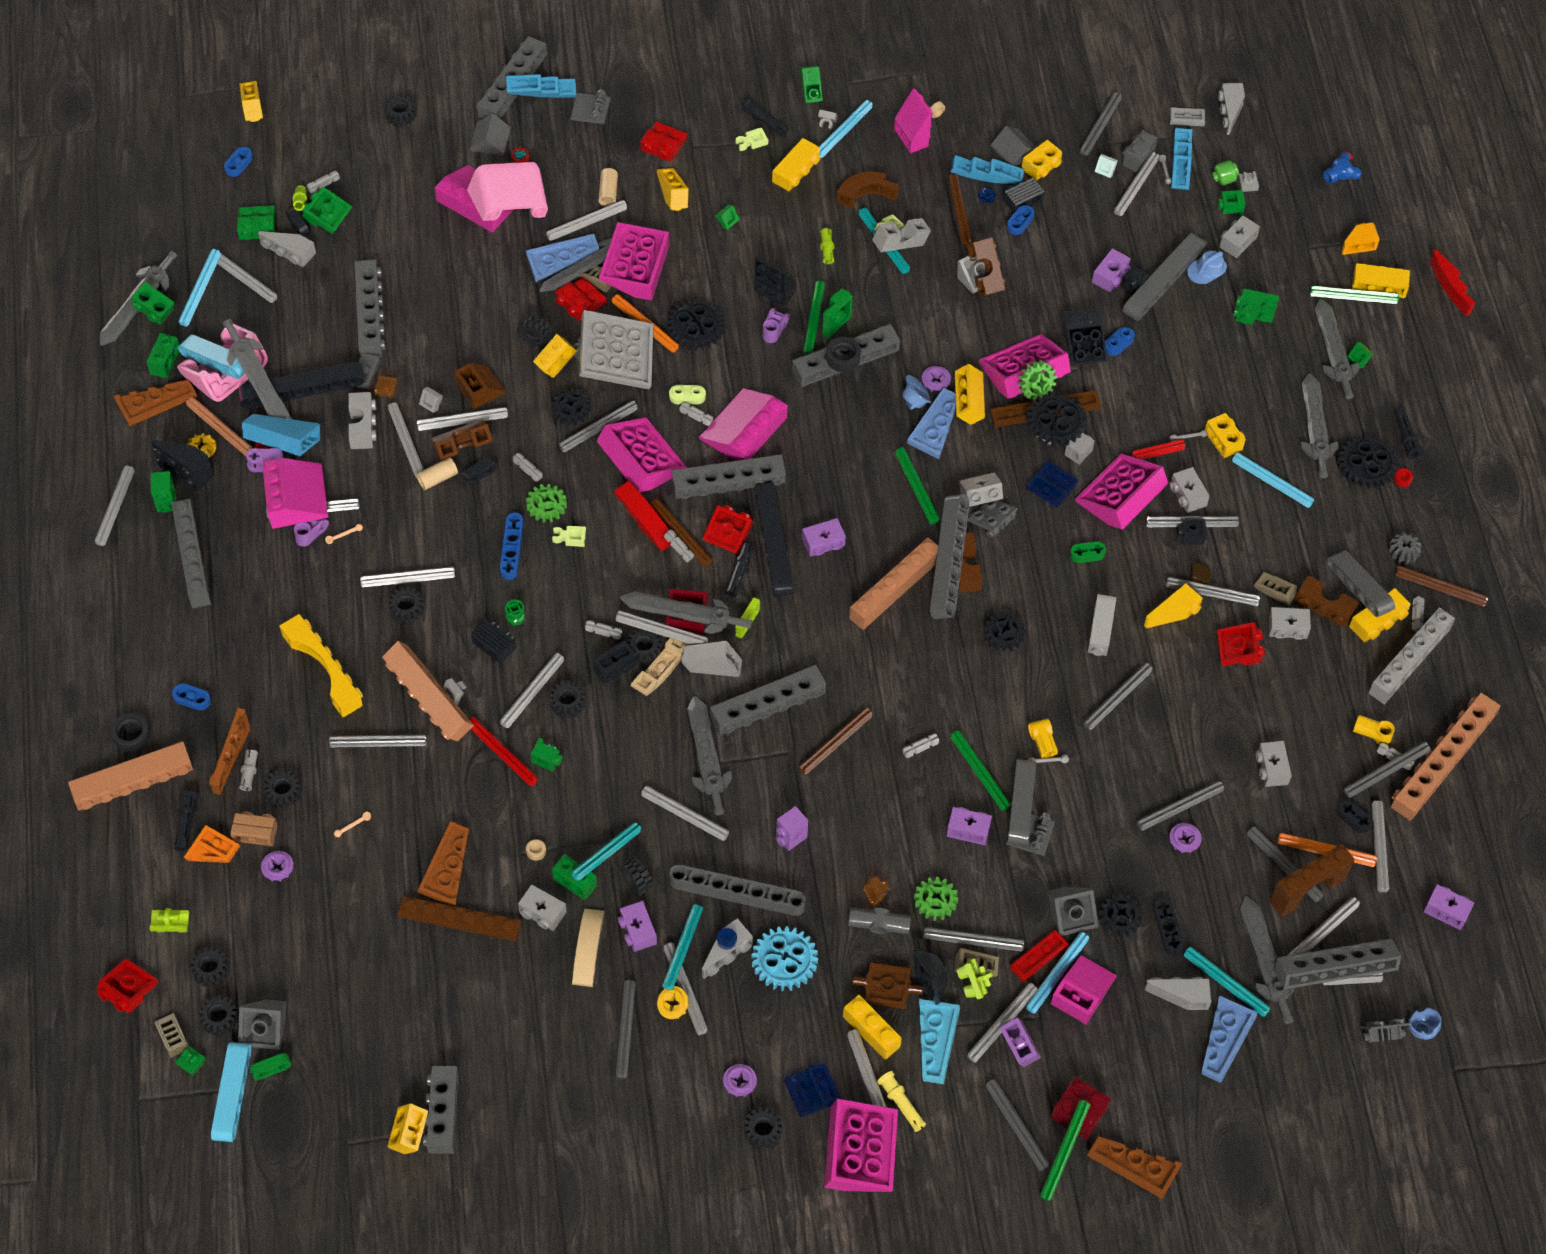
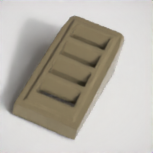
M599 266L591 268L588 274L584 272L578 276L580 278L584 277L592 285L604 292H607L612 287L597 278L602 270V267Z
M1263 572L1254 584L1256 589L1288 607L1298 593L1297 585L1266 572Z
M962 948L956 953L954 972H957V969L965 965L970 959L975 958L978 967L980 961H982V966L984 965L986 972L992 971L994 974L992 977L998 976L999 957ZM988 962H991L990 969H987Z
M174 1013L154 1022L170 1058L184 1052L189 1047ZM171 1020L173 1021L172 1024L167 1025V1026L161 1028V1025H163V1024H165V1023H167V1022H169V1021H171ZM173 1027L176 1028L175 1030H172V1031H170V1032L164 1034V1031H167V1030H169V1029H171V1028H173ZM176 1033L179 1034V1035H177V1036H175V1037H173V1038H171V1039H169V1040L166 1039V1038H168V1037H170V1036H172V1035H174V1034H176ZM181 1039L180 1042H178V1043H176V1044H174V1045H172V1046H169V1044H171V1043H173V1042H175V1041Z

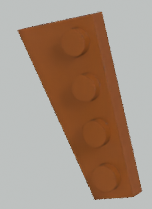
M184 380L166 384L162 388H148V391L137 393V391H133L125 396L115 395L114 400L130 427L186 402L190 397L196 398L197 394L190 381Z

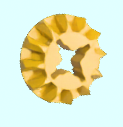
M202 433V435L198 436L195 434L192 439L189 438V442L186 445H192L196 448L203 442L204 446L200 450L208 455V458L216 451L215 439L210 435L207 436Z
M674 986L670 991L664 989L658 997V1010L665 1018L679 1019L681 1015L686 1014L685 1011L689 1006V997L686 995L685 990ZM675 999L680 1004L673 1007L667 1001L670 1002Z

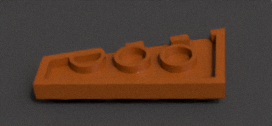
M237 708L215 772L210 777L209 784L215 794L221 795L251 729L245 709Z
M450 821L419 886L418 893L455 907L468 828Z
M1099 1136L1087 1155L1163 1199L1183 1164L1177 1161L1175 1163L1167 1161L1165 1157L1158 1155L1154 1157L1145 1154L1143 1150L1137 1148L1136 1150L1126 1148L1124 1144Z

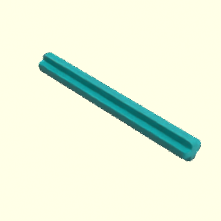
M864 207L859 210V216L872 234L875 235L876 231L874 229L878 223L869 210ZM898 250L886 251L902 274L910 271V266Z
M632 823L572 870V878H575L576 881L581 880L638 835L641 826L637 823Z
M694 904L691 908L662 985L664 989L670 991L675 985L701 916L702 906Z
M1189 947L1185 951L1184 957L1261 1016L1265 1017L1269 1013L1270 1006L1194 948Z

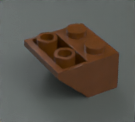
M469 363L454 371L455 383L473 409L506 393L486 365Z

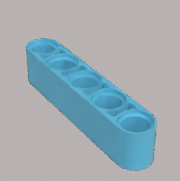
M192 334L178 346L179 352L184 357L235 379H240L245 374L237 357L233 365L230 366L227 361L229 349Z
M229 1042L211 1130L212 1141H235L251 1058V1044Z

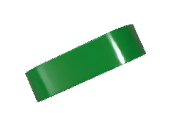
M1101 542L1075 544L1071 548L1070 558L1076 563L1099 561L1104 558L1106 547Z
M278 1054L255 1063L250 1067V1071L254 1080H260L288 1069L291 1066L288 1054Z

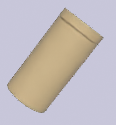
M611 168L603 169L600 175L599 203L605 207L616 203L618 172Z
M449 457L417 473L416 477L423 490H427L458 474V470L453 460Z

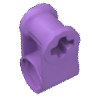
M771 308L768 317L763 323V340L767 343L776 342L783 329L787 326L790 315L777 312L774 308Z
M254 448L246 453L248 469L255 473L263 472V461L283 458V452L277 448Z
M318 519L296 524L294 526L296 543L299 546H308L327 529L329 521L327 519Z

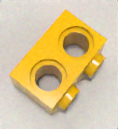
M1046 140L1023 157L1022 169L1037 181L1061 164L1062 151L1049 140Z
M556 334L533 362L544 373L554 378L577 350L566 339Z
M1226 413L1207 421L1205 427L1207 436L1223 458L1243 450L1245 436L1242 432H1239L1233 419L1229 418Z
M413 1104L398 1107L387 1148L402 1154L418 1151L428 1111Z

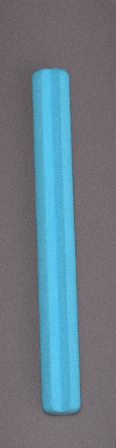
M865 100L819 146L820 158L824 157L872 108V102Z
M212 249L179 318L180 325L185 327L189 325L221 256L219 250Z
M1236 453L1232 461L1307 508L1313 504L1314 498L1242 454Z
M1080 932L1028 1002L1026 1007L1028 1011L1033 1014L1037 1012L1088 942L1089 936Z

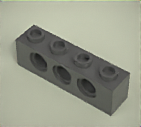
M432 1066V1071L427 1076V1086L431 1087L430 1093L426 1094V1106H429V1113L427 1114L425 1126H428V1133H424L423 1145L427 1146L429 1154H454L459 1078L457 1066ZM440 1087L447 1088L445 1092H437ZM438 1107L446 1108L445 1111L441 1113L436 1112V1109ZM437 1127L445 1128L440 1133L434 1131Z

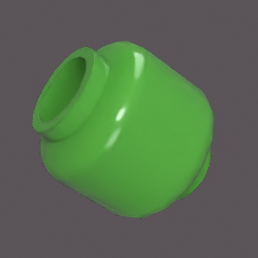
M1230 160L1215 165V172H1212L1215 182L1219 181L1222 186L1236 181L1239 175L1236 163H1232Z

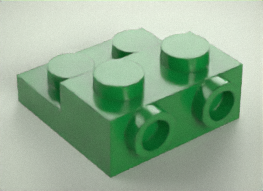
M322 187L319 192L317 190L311 197L312 202L310 204L306 203L301 211L303 212L302 218L315 227L319 225L333 234L350 212L352 206L325 187Z
M274 205L239 207L237 221L239 240L259 239L258 233L260 231L275 232Z
M841 289L837 293H833L829 300L830 307L823 313L822 335L827 339L852 317L853 296L847 290Z
M1243 289L1242 296L1238 295L1233 316L1236 317L1237 322L1253 325L1254 320L1272 323L1279 296Z

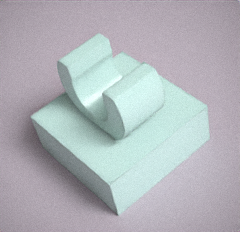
M1101 154L1095 172L1111 178L1118 160Z

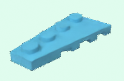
M919 999L923 1081L944 1084L960 1005L942 1002L935 1005L933 1001Z

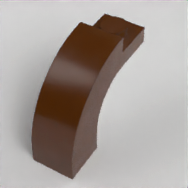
M873 171L858 173L842 183L837 191V203L853 209L857 200L867 194H878L896 201L899 197L900 185L887 181L886 174Z

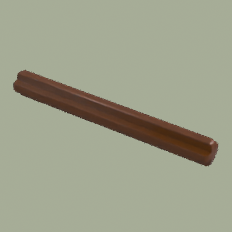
M955 173L950 174L948 180L961 242L963 246H966L972 240L959 178Z
M656 498L651 501V507L665 524L685 543L688 550L694 553L695 558L703 567H709L712 564L710 556L659 499Z
M1398 566L1395 573L1397 577L1480 606H1485L1488 600L1486 595L1402 566Z
M864 708L800 764L799 770L804 775L808 774L873 716L872 711L869 708Z

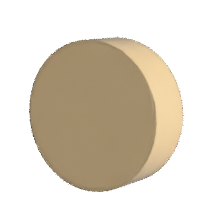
M941 101L931 107L933 112L931 117L937 118L944 112L945 105Z
M538 839L531 840L526 846L527 856L535 861L544 858L546 855V845L544 842Z

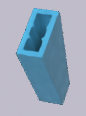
M252 414L242 423L243 438L298 456L304 454L320 441V424L257 414Z

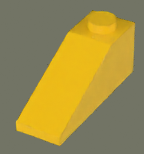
M257 81L240 83L245 120L251 122L263 118Z
M657 169L665 202L669 208L675 211L688 208V187L675 169Z
M1184 584L1146 616L1144 626L1150 628L1187 619L1190 615H1195L1200 611L1202 597L1190 586Z

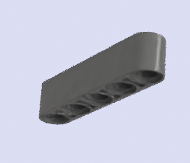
M1343 550L1327 558L1331 571L1375 617L1378 618L1395 609L1392 597L1348 551Z
M1017 759L1007 842L1028 845L1037 761Z

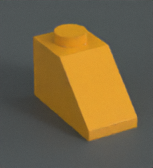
M1374 223L1356 225L1344 242L1342 255L1376 250L1380 239Z

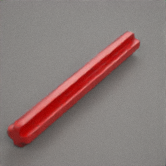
M475 717L469 719L474 725L471 730L529 786L537 783V776Z

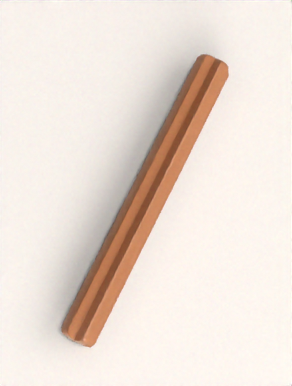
M194 397L186 400V405L242 454L246 456V453L252 449L247 442Z

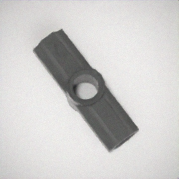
M851 908L848 926L870 929L871 932L876 934H885L887 931L909 934L911 916L890 913V911L884 908H874L873 910Z

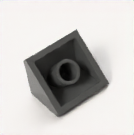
M493 113L483 118L476 124L470 151L504 156L511 127Z
M1007 125L991 144V147L1007 164L1013 166L1021 164L1023 157L1036 148L1019 129Z

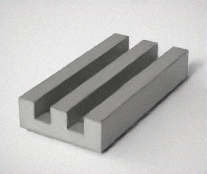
M1171 107L1170 125L1204 126L1205 109Z

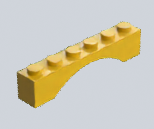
M300 614L280 625L281 634L292 649L311 655L325 667L331 678L330 696L332 704L340 715L345 717L363 706L361 700L363 695L357 687L354 688L352 686L353 682L347 673L344 675L341 671L342 667L338 660L334 661L332 659V653L327 646L323 647L318 633L312 632L309 621L307 619L303 620Z

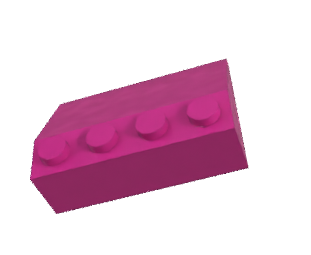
M467 165L445 176L435 187L436 201L492 233L514 210H502L498 219L483 221L467 191L476 169Z
M617 222L599 280L635 298L652 301L670 246L669 232Z
M1042 334L979 359L980 365L997 390L1007 399L1022 393L1020 392L1022 387L1018 385L1022 380L1018 377L1024 374L1022 369H1028L1027 364L1033 365V361L1039 363L1042 360L1050 364L1055 369L1053 374L1057 378H1061L1071 372L1068 353Z
M743 388L699 436V439L734 461L751 459L786 420L788 405L774 396Z
M646 417L605 425L597 440L613 463L639 492L652 490L672 479V470L687 468Z
M1120 454L1075 498V501L1106 524L1123 530L1168 484V480L1163 466Z
M285 458L262 462L267 514L272 529L328 518L322 464Z
M837 1099L830 1107L824 1188L841 1191H893L897 1109Z

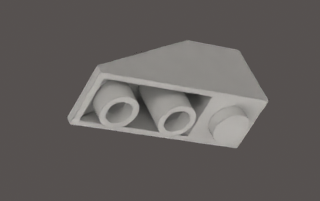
M1243 83L1222 84L1221 91H1218V101H1221L1220 113L1224 116L1223 128H1226L1227 135L1230 134L1243 107L1245 99Z
M263 231L258 233L260 244L264 248L271 249L278 256L289 259L295 265L298 264L304 267L316 254L314 242L300 234Z
M738 918L719 933V935L723 932L734 934L736 937L735 945L732 948L724 949L718 944L717 937L702 968L703 979L715 975L720 967L724 964H730L736 958L735 956L741 952L745 953L751 948L752 935ZM724 939L723 941H721L725 946L728 945V944L725 942L726 939Z
M1154 977L1147 980L1145 985V991L1186 1010H1208L1211 1004L1209 979H1203L1202 977H1193L1191 979H1182L1181 977L1162 979Z

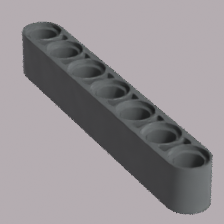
M1190 233L1126 302L1122 312L1138 322L1203 252L1207 241L1194 233Z
M966 494L947 496L944 501L930 606L931 616L936 620L952 618L956 612L970 505Z
M674 865L669 872L670 885L677 890L793 916L801 915L805 910L806 898L800 891L684 865ZM677 875L683 876V878L676 879L674 877ZM698 879V880H702L703 882H701V883H694L693 881H695V880ZM721 884L722 887L716 888L713 885ZM739 888L742 891L734 892L733 889ZM760 893L761 896L755 897L752 894ZM779 897L781 900L774 901L772 898ZM798 901V902H800L801 904H800V905H793L792 902Z

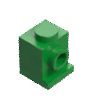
M1243 190L1222 191L1220 199L1217 200V207L1222 209V214L1239 213V215H1243L1245 208Z
M539 738L531 752L533 764L552 772L556 766L561 764L563 755L559 754V750L555 746L544 744L541 738Z

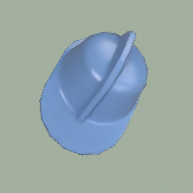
M1221 251L1205 252L1189 266L1187 272L1190 280L1198 284H1207L1224 274L1227 265L1224 261L1223 253Z
M907 375V385L902 396L906 400L908 408L910 410L915 407L922 408L927 402L931 403L925 386L915 377Z

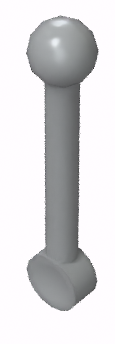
M1160 155L1159 161L1163 165L1166 177L1165 183L1170 184L1172 179L1169 178L1166 167V156Z
M1202 430L1198 433L1180 436L1172 435L1170 440L1176 441L1196 436L1206 437L1207 431Z
M1062 755L1061 757L1042 759L1031 757L1028 760L1037 761V763L1055 761L1067 763L1069 758L1067 755Z

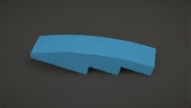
M541 75L506 76L508 94L551 98L576 97L575 79H558V77H541Z
M1175 128L1171 189L1189 190L1193 129Z
M955 155L952 160L951 173L986 182L1018 185L1023 180L1024 169L993 158L988 162L976 157L968 160Z

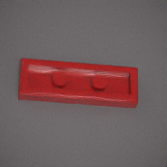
M1054 930L1010 965V969L1022 982H1025L1069 946V943Z

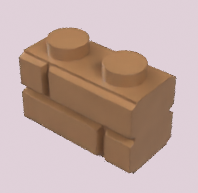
M244 811L242 814L235 813L231 829L232 840L234 842L273 846L277 831L276 818L269 814L257 816L248 811Z

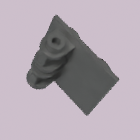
M599 89L596 95L577 93L571 120L605 124L611 97H606L605 90Z
M999 500L987 502L978 508L968 518L967 522L986 529V535L989 538L995 537L1011 520L1015 519V512L1018 508Z
M1043 813L1040 817L1031 814L1028 845L1007 842L1006 845L1045 856L1055 821L1051 820L1048 813Z
M1405 1019L1386 1020L1387 1024H1384V1021L1366 1022V1026H1361L1360 1029L1366 1030V1033H1363L1364 1041L1371 1043L1380 1040L1382 1042L1384 1041V1034L1386 1041L1402 1039V1037L1406 1036L1405 1029H1401V1026L1412 1025V1023L1405 1022Z

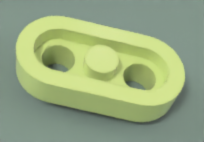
M675 385L669 391V398L674 404H682L683 402L701 404L706 399V391L699 385Z

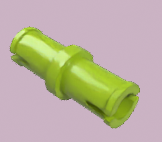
M302 185L296 187L293 195V206L297 211L303 210L307 201V190Z
M824 228L820 231L822 239L820 248L823 251V263L832 264L834 262L832 230L829 229L828 233V228Z

